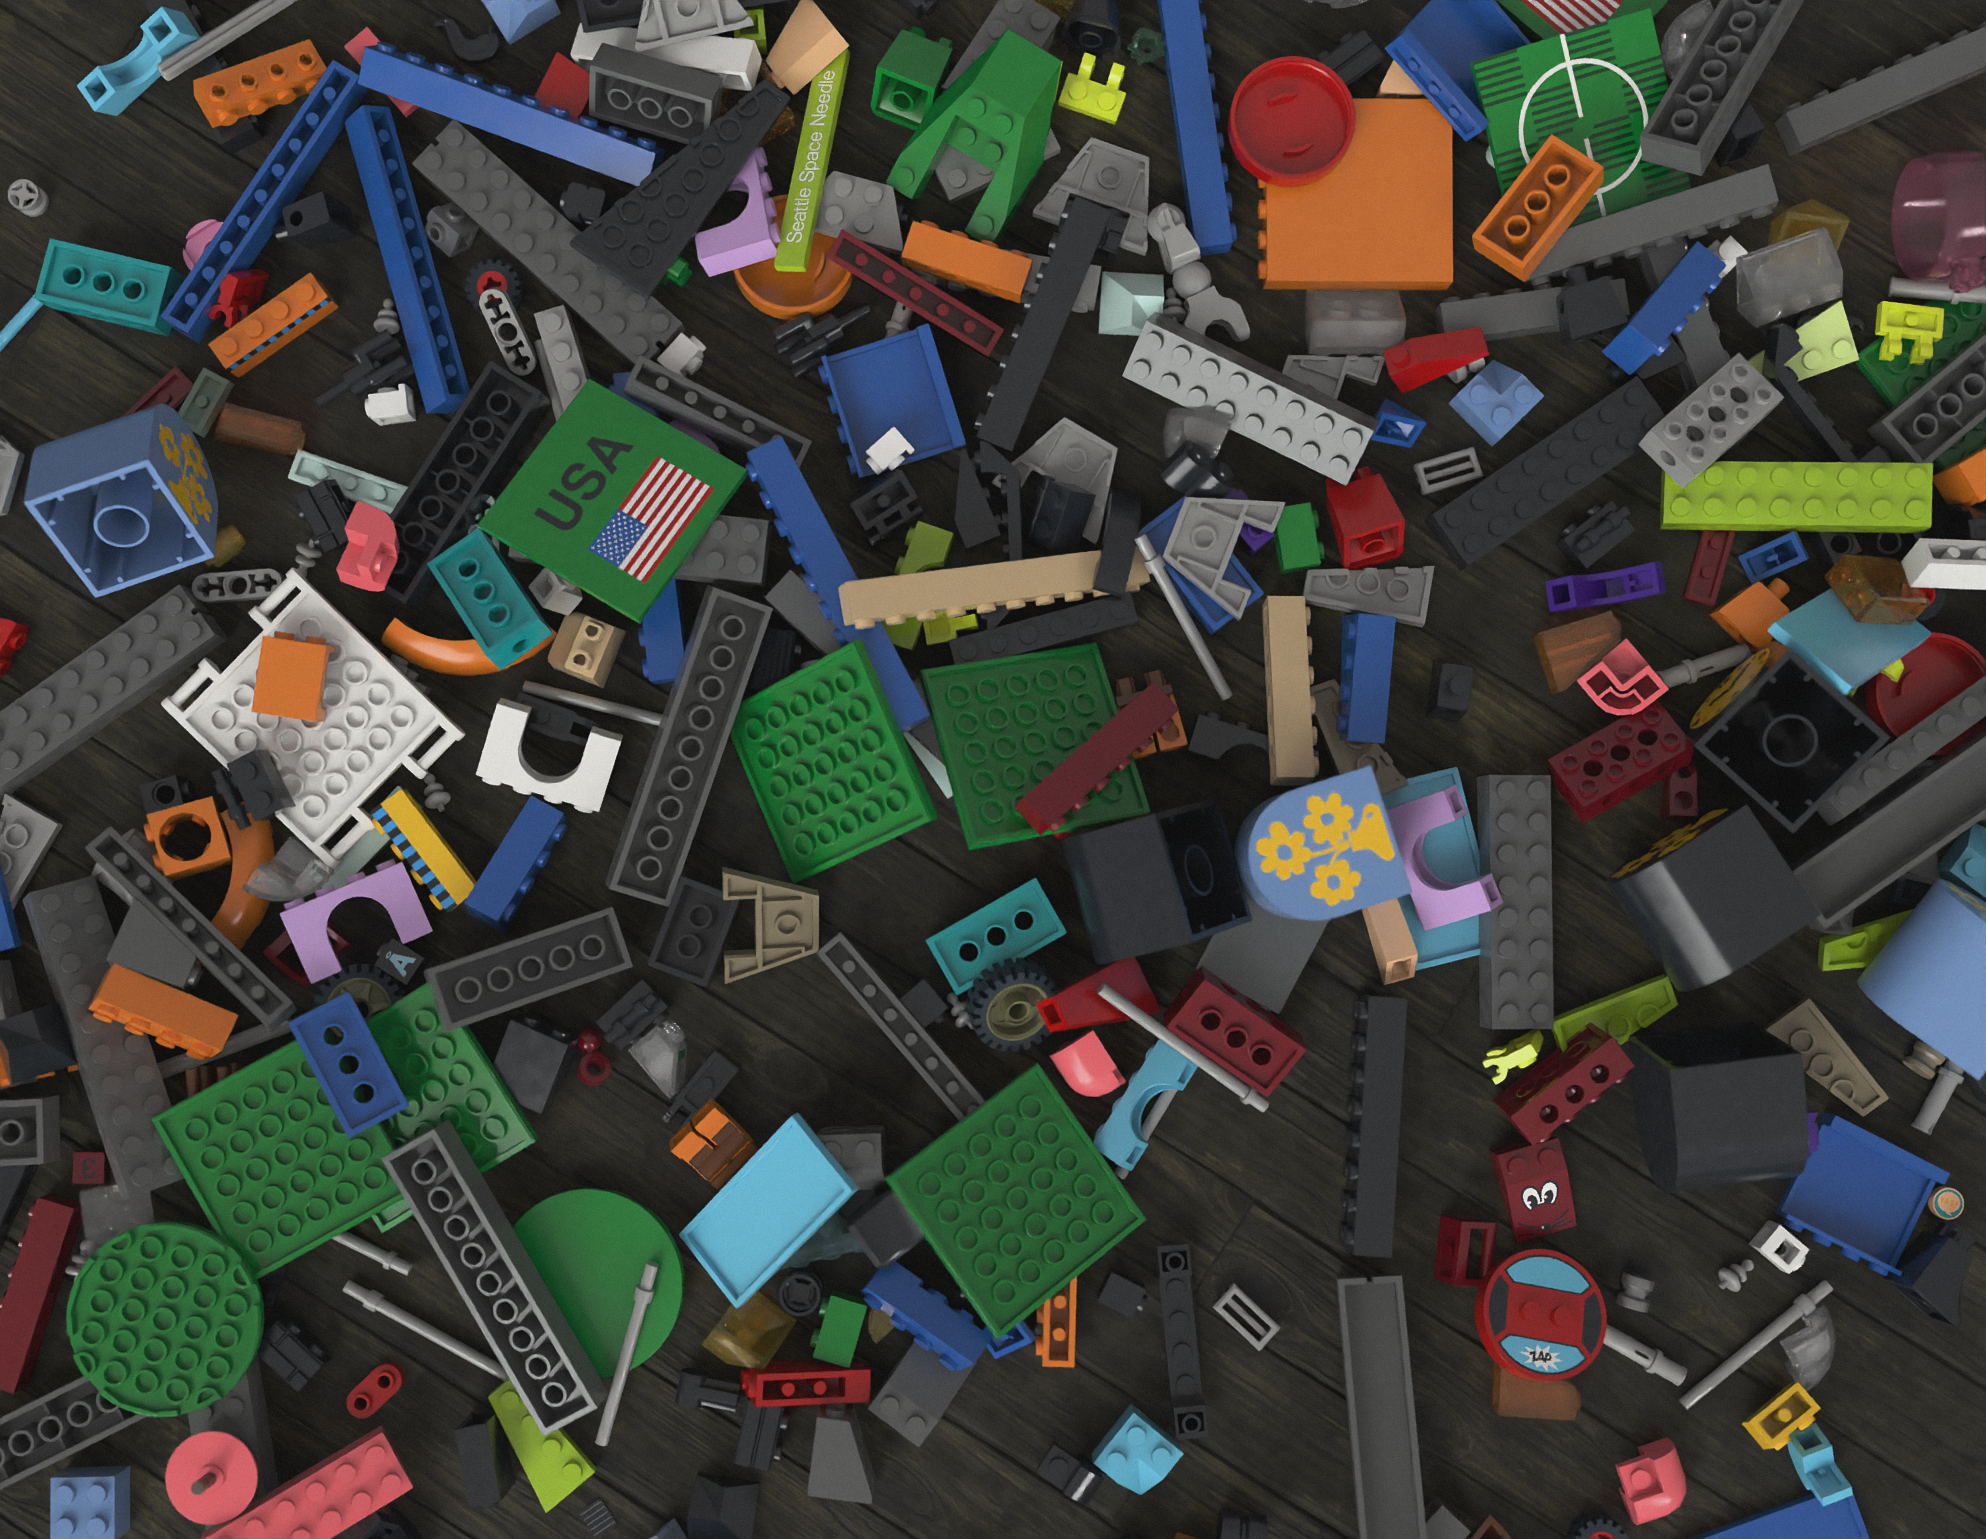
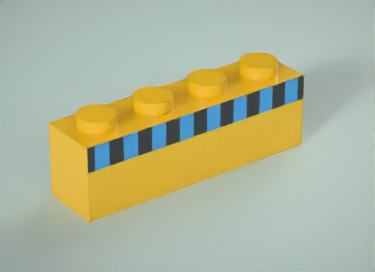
M400 789L370 811L375 817L371 820L374 827L381 835L388 834L394 842L390 845L394 853L401 860L407 859L413 867L410 870L411 875L420 885L424 883L432 892L429 898L440 911L444 908L446 912H450L467 899L477 881L407 789Z

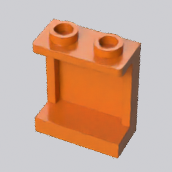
M279 631L274 632V637L263 636L251 712L313 722H325L327 709L321 708L329 653H334L335 646L325 645L326 639L311 636H306V642L294 640L295 634Z

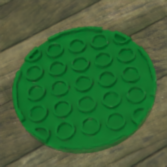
M581 1187L565 1190L544 1199L526 1212L515 1224L513 1230L600 1378L612 1377L615 1374L635 1304L633 1296L636 1285L641 1283L645 1265L648 1261L659 1265L653 1284L655 1292L652 1303L647 1305L629 1370L642 1364L662 1346L670 1335L681 1312L684 1300L685 1275L681 1255L673 1236L662 1220L651 1209L645 1208L637 1201L631 1199V1196L615 1190Z
M181 1221L145 1223L132 1227L105 1242L81 1268L74 1281L68 1300L66 1315L67 1336H70L74 1351L73 1358L85 1379L88 1378L101 1391L100 1394L104 1398L136 1414L152 1417H175L180 1414L201 1410L219 1400L234 1388L249 1370L257 1355L263 1335L264 1304L262 1293L255 1274L246 1259L232 1244L220 1235L207 1228Z

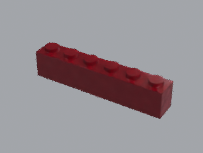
M843 229L826 256L832 262L985 356L990 355L1004 331L1000 326Z
M1153 681L1024 796L1014 808L1040 836L1048 828L1054 833L1067 821L1064 814L1069 809L1076 813L1089 801L1086 794L1090 790L1094 789L1098 793L1111 781L1107 776L1111 771L1115 769L1120 773L1133 761L1129 757L1133 751L1137 750L1141 754L1154 742L1150 737L1154 732L1158 731L1162 735L1175 722L1171 717L1179 708Z
M50 1193L38 1197L30 1207L28 1216L31 1219L27 1230L22 1234L18 1244L21 1250L17 1261L10 1268L8 1277L11 1280L8 1289L0 1299V1390L14 1394L28 1387L84 1216L86 1203Z

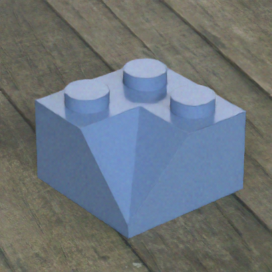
M481 0L509 45L561 14L555 0Z
M1492 360L1448 404L1492 447L1544 395L1522 373Z

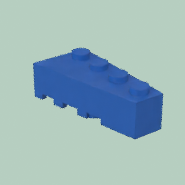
M1697 241L1639 307L1640 309L1630 318L1629 322L1620 329L1619 334L1608 343L1602 353L1629 375L1633 374L1653 354L1659 357L1671 344V341L1668 339L1670 334L1673 333L1676 336L1688 323V320L1685 318L1688 312L1693 315L1705 302V299L1702 297L1705 291L1710 294L1723 280L1719 277V274L1727 265Z
M1362 613L1342 616L1341 685L1339 688L1340 714L1336 721V731L1339 733V740L1385 743L1396 617Z
M530 796L464 902L471 916L505 933L523 898L531 889L539 869L543 868L547 863L554 842L560 841L566 832V818L563 812Z
M894 1262L886 1270L876 1269L860 1291L865 1296L864 1301L871 1308L877 1311L882 1309L890 1316L889 1321L896 1328L902 1331L908 1330L915 1336L914 1341L917 1345L926 1351L933 1350L940 1356V1363L949 1370L954 1371L956 1369L961 1371L975 1364L993 1338V1334L987 1326L982 1331L974 1325L972 1321L974 1316L964 1309L960 1311L948 1307L947 1297L940 1292L930 1288L926 1291L921 1288L924 1285L923 1281L897 1262Z

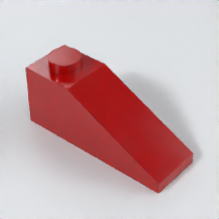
M1480 327L1411 338L1383 351L1389 376L1402 394L1490 355Z

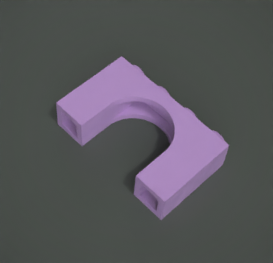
M762 147L756 149L727 190H738L749 194L747 206L741 215L728 224L696 233L695 235L698 260L709 277L776 257L781 237L778 225L773 221V217L777 216V211L773 199L769 198L768 194L769 191H772V184L768 173L764 172V166H767L768 162Z
M1457 784L1386 809L1413 892L1410 895L1415 905V914L1425 931L1491 911L1503 903L1492 873L1461 883H1451L1434 875L1425 862L1423 843L1430 829L1455 821L1468 814Z
M393 858L376 865L378 872L365 876L364 871L345 879L347 885L335 889L333 884L315 891L317 897L307 902H304L303 897L284 904L286 910L281 912L280 916L311 984L342 971V966L328 937L327 922L332 910L346 899L360 896L372 898L381 903L389 912L403 944L433 931L402 861L396 864Z

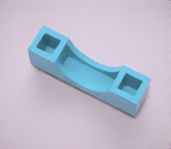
M161 6L140 26L143 30V38L130 54L114 63L97 66L77 85L95 112L118 116L161 76L157 68L158 63L200 38V35L183 12Z
M1161 1039L1156 1044H1153L1147 1051L1146 1060L1140 1070L1131 1076L1128 1089L1114 1103L1112 1114L1106 1123L1102 1124L1096 1131L1093 1143L1099 1152L1119 1166L1132 1171L1149 1145L1141 1129V1116L1146 1104L1153 1096L1162 1091H1183L1198 1066Z

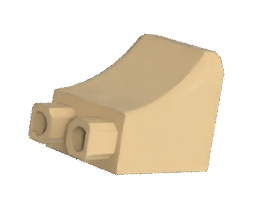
M578 611L571 612L569 616L565 615L548 655V662L556 670L604 688L627 631Z

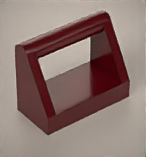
M328 918L327 933L336 941L332 946L338 957L351 942ZM286 930L263 953L272 963L305 988L310 984L306 972L302 973L287 957L295 947Z
M1440 1215L1434 1279L1455 1286H1480L1486 1273L1493 1267L1497 1222ZM1471 1228L1483 1229L1478 1277L1466 1275Z

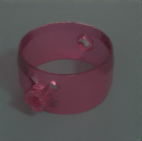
M1960 150L1931 153L1911 160L1903 169L1893 196L1891 235L1897 261L1903 272L1911 279L1929 282L1948 281L1949 288L1953 289L1955 294L1968 293L1974 288L1981 287L1986 281V258L1978 260L1980 257L1986 256V152Z

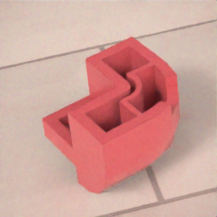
M357 501L345 526L349 543L336 570L341 582L368 591L379 592L385 590L395 568L400 544L394 522L388 514L377 507Z
M1627 638L1623 639L1602 657L1596 659L1576 678L1577 682L1605 712L1615 715H1633L1646 708L1669 690L1663 680Z
M1093 1029L1085 1032L1072 1042L1070 1040L1059 1046L1060 1049L1050 1055L1051 1060L1066 1083L1075 1092L1086 1097H1100L1112 1092L1126 1082Z
M1668 1437L1638 1447L1640 1456L1615 1464L1622 1483V1487L1618 1488L1628 1518L1636 1525L1670 1514L1680 1507L1687 1493L1686 1477L1673 1441Z

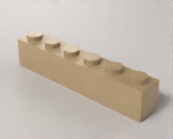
M1267 596L1262 605L1270 782L1271 785L1308 786L1319 772V760L1313 754V745L1317 743V728L1312 726L1311 715L1315 714L1316 702L1315 697L1310 696V685L1314 681L1313 666H1309L1308 655L1312 653V638L1307 636V626H1309L1311 619L1310 607H1305V596Z

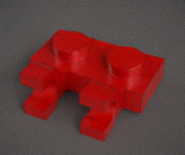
M261 269L227 273L219 287L221 293L218 302L220 304L214 305L210 309L208 317L213 320L219 319L223 311L226 315L224 326L232 328L238 322L239 309L242 312L240 321L252 314L255 303L261 301L269 274Z

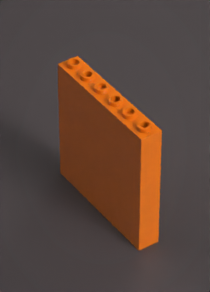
M1353 98L1356 113L1353 138L1343 159L1331 173L1317 182L1301 187H1280L1258 179V188H1263V200L1258 201V219H1263V230L1258 231V249H1263V260L1258 262V279H1263V289L1447 290L1453 283L1452 126L1429 99Z

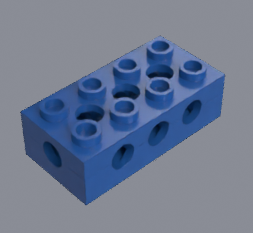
M1186 495L1138 532V535L1142 533L1147 535L1156 554L1160 553L1163 556L1184 499L1187 497ZM1232 553L1222 579L1251 590L1245 606L1246 609L1257 601L1264 592ZM1164 560L1166 564L1164 569L1177 593L1210 636L1235 618Z
M350 991L288 1022L348 1138L409 1107L405 1095ZM331 1026L341 1028L344 1033L342 1042L336 1045L328 1043L325 1039L327 1028ZM353 1055L358 1059L359 1067L355 1072L346 1073L340 1068V1060L343 1056ZM360 1084H369L374 1090V1096L368 1101H360L355 1096V1088Z

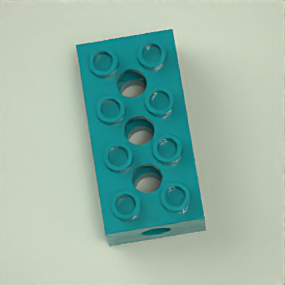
M50 238L34 298L52 309L169 336L171 326L160 316L183 284L185 277L169 266Z
M477 528L427 563L485 655L500 670L553 634L494 543L480 528Z
M1034 878L925 941L955 994L959 995L974 986L973 981L976 977L983 980L981 974L983 970L987 968L992 972L994 970L992 964L998 962L1002 967L1004 966V959L1011 958L1013 963H1015L1016 957L1024 958L1067 932L1039 882ZM1022 911L1030 913L1033 918L1032 925L1025 930L1017 928L1014 922L1015 916ZM993 927L1003 929L1006 934L1004 942L1000 945H993L987 939V933ZM972 943L977 947L978 955L974 960L968 961L961 957L960 948L963 944Z

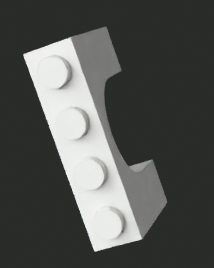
M500 698L496 705L476 775L483 777L482 780L491 785H501V783L513 786V790L521 794L531 795L534 792L544 795V799L551 803L562 804V801L574 804V808L581 812L592 813L593 810L599 812L623 735L593 726L582 760L574 770L561 776L543 775L530 767L522 753V738L532 707Z

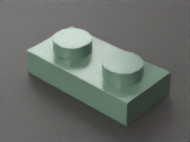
M203 367L178 412L192 432L204 438L206 437L235 384Z

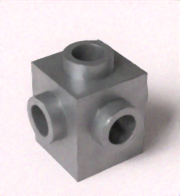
M452 201L441 207L436 206L431 209L427 215V224L424 230L426 237L447 256L452 257L471 248L479 225Z

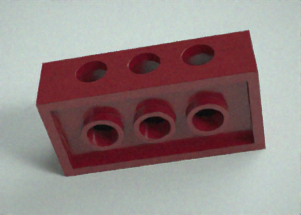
M1656 699L1643 710L1633 715L1630 714L1622 717L1548 759L1547 775H1551V782L1580 821L1585 823L1691 763L1694 745L1685 737L1684 732Z
M1203 966L1198 969L1163 1013L1166 1029L1267 1098L1307 1050L1300 1033ZM1207 1013H1214L1210 1016H1205Z
M1591 1022L1585 1026L1586 1029L1584 1031H1578L1566 1041L1568 1048L1564 1053L1558 1047L1492 1099L1513 1128L1533 1146L1549 1139L1553 1134V1130L1562 1123H1568L1573 1120L1581 1108L1588 1103H1593L1600 1099L1604 1090L1613 1083H1619L1624 1080L1629 1074L1628 1071L1635 1067L1614 1038Z

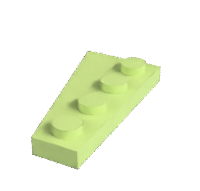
M1842 300L1836 301L1827 307L1826 310L1795 329L1800 337L1798 341L1803 349L1787 361L1784 366L1793 369L1799 378L1798 381L1860 360ZM1765 350L1747 360L1761 375Z

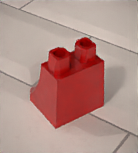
M1368 466L1357 469L1353 473L1354 481L1349 482L1347 486L1331 478L1326 479L1327 509L1335 532L1343 568L1348 570H1359L1393 560L1403 552L1405 519L1380 473L1374 475Z

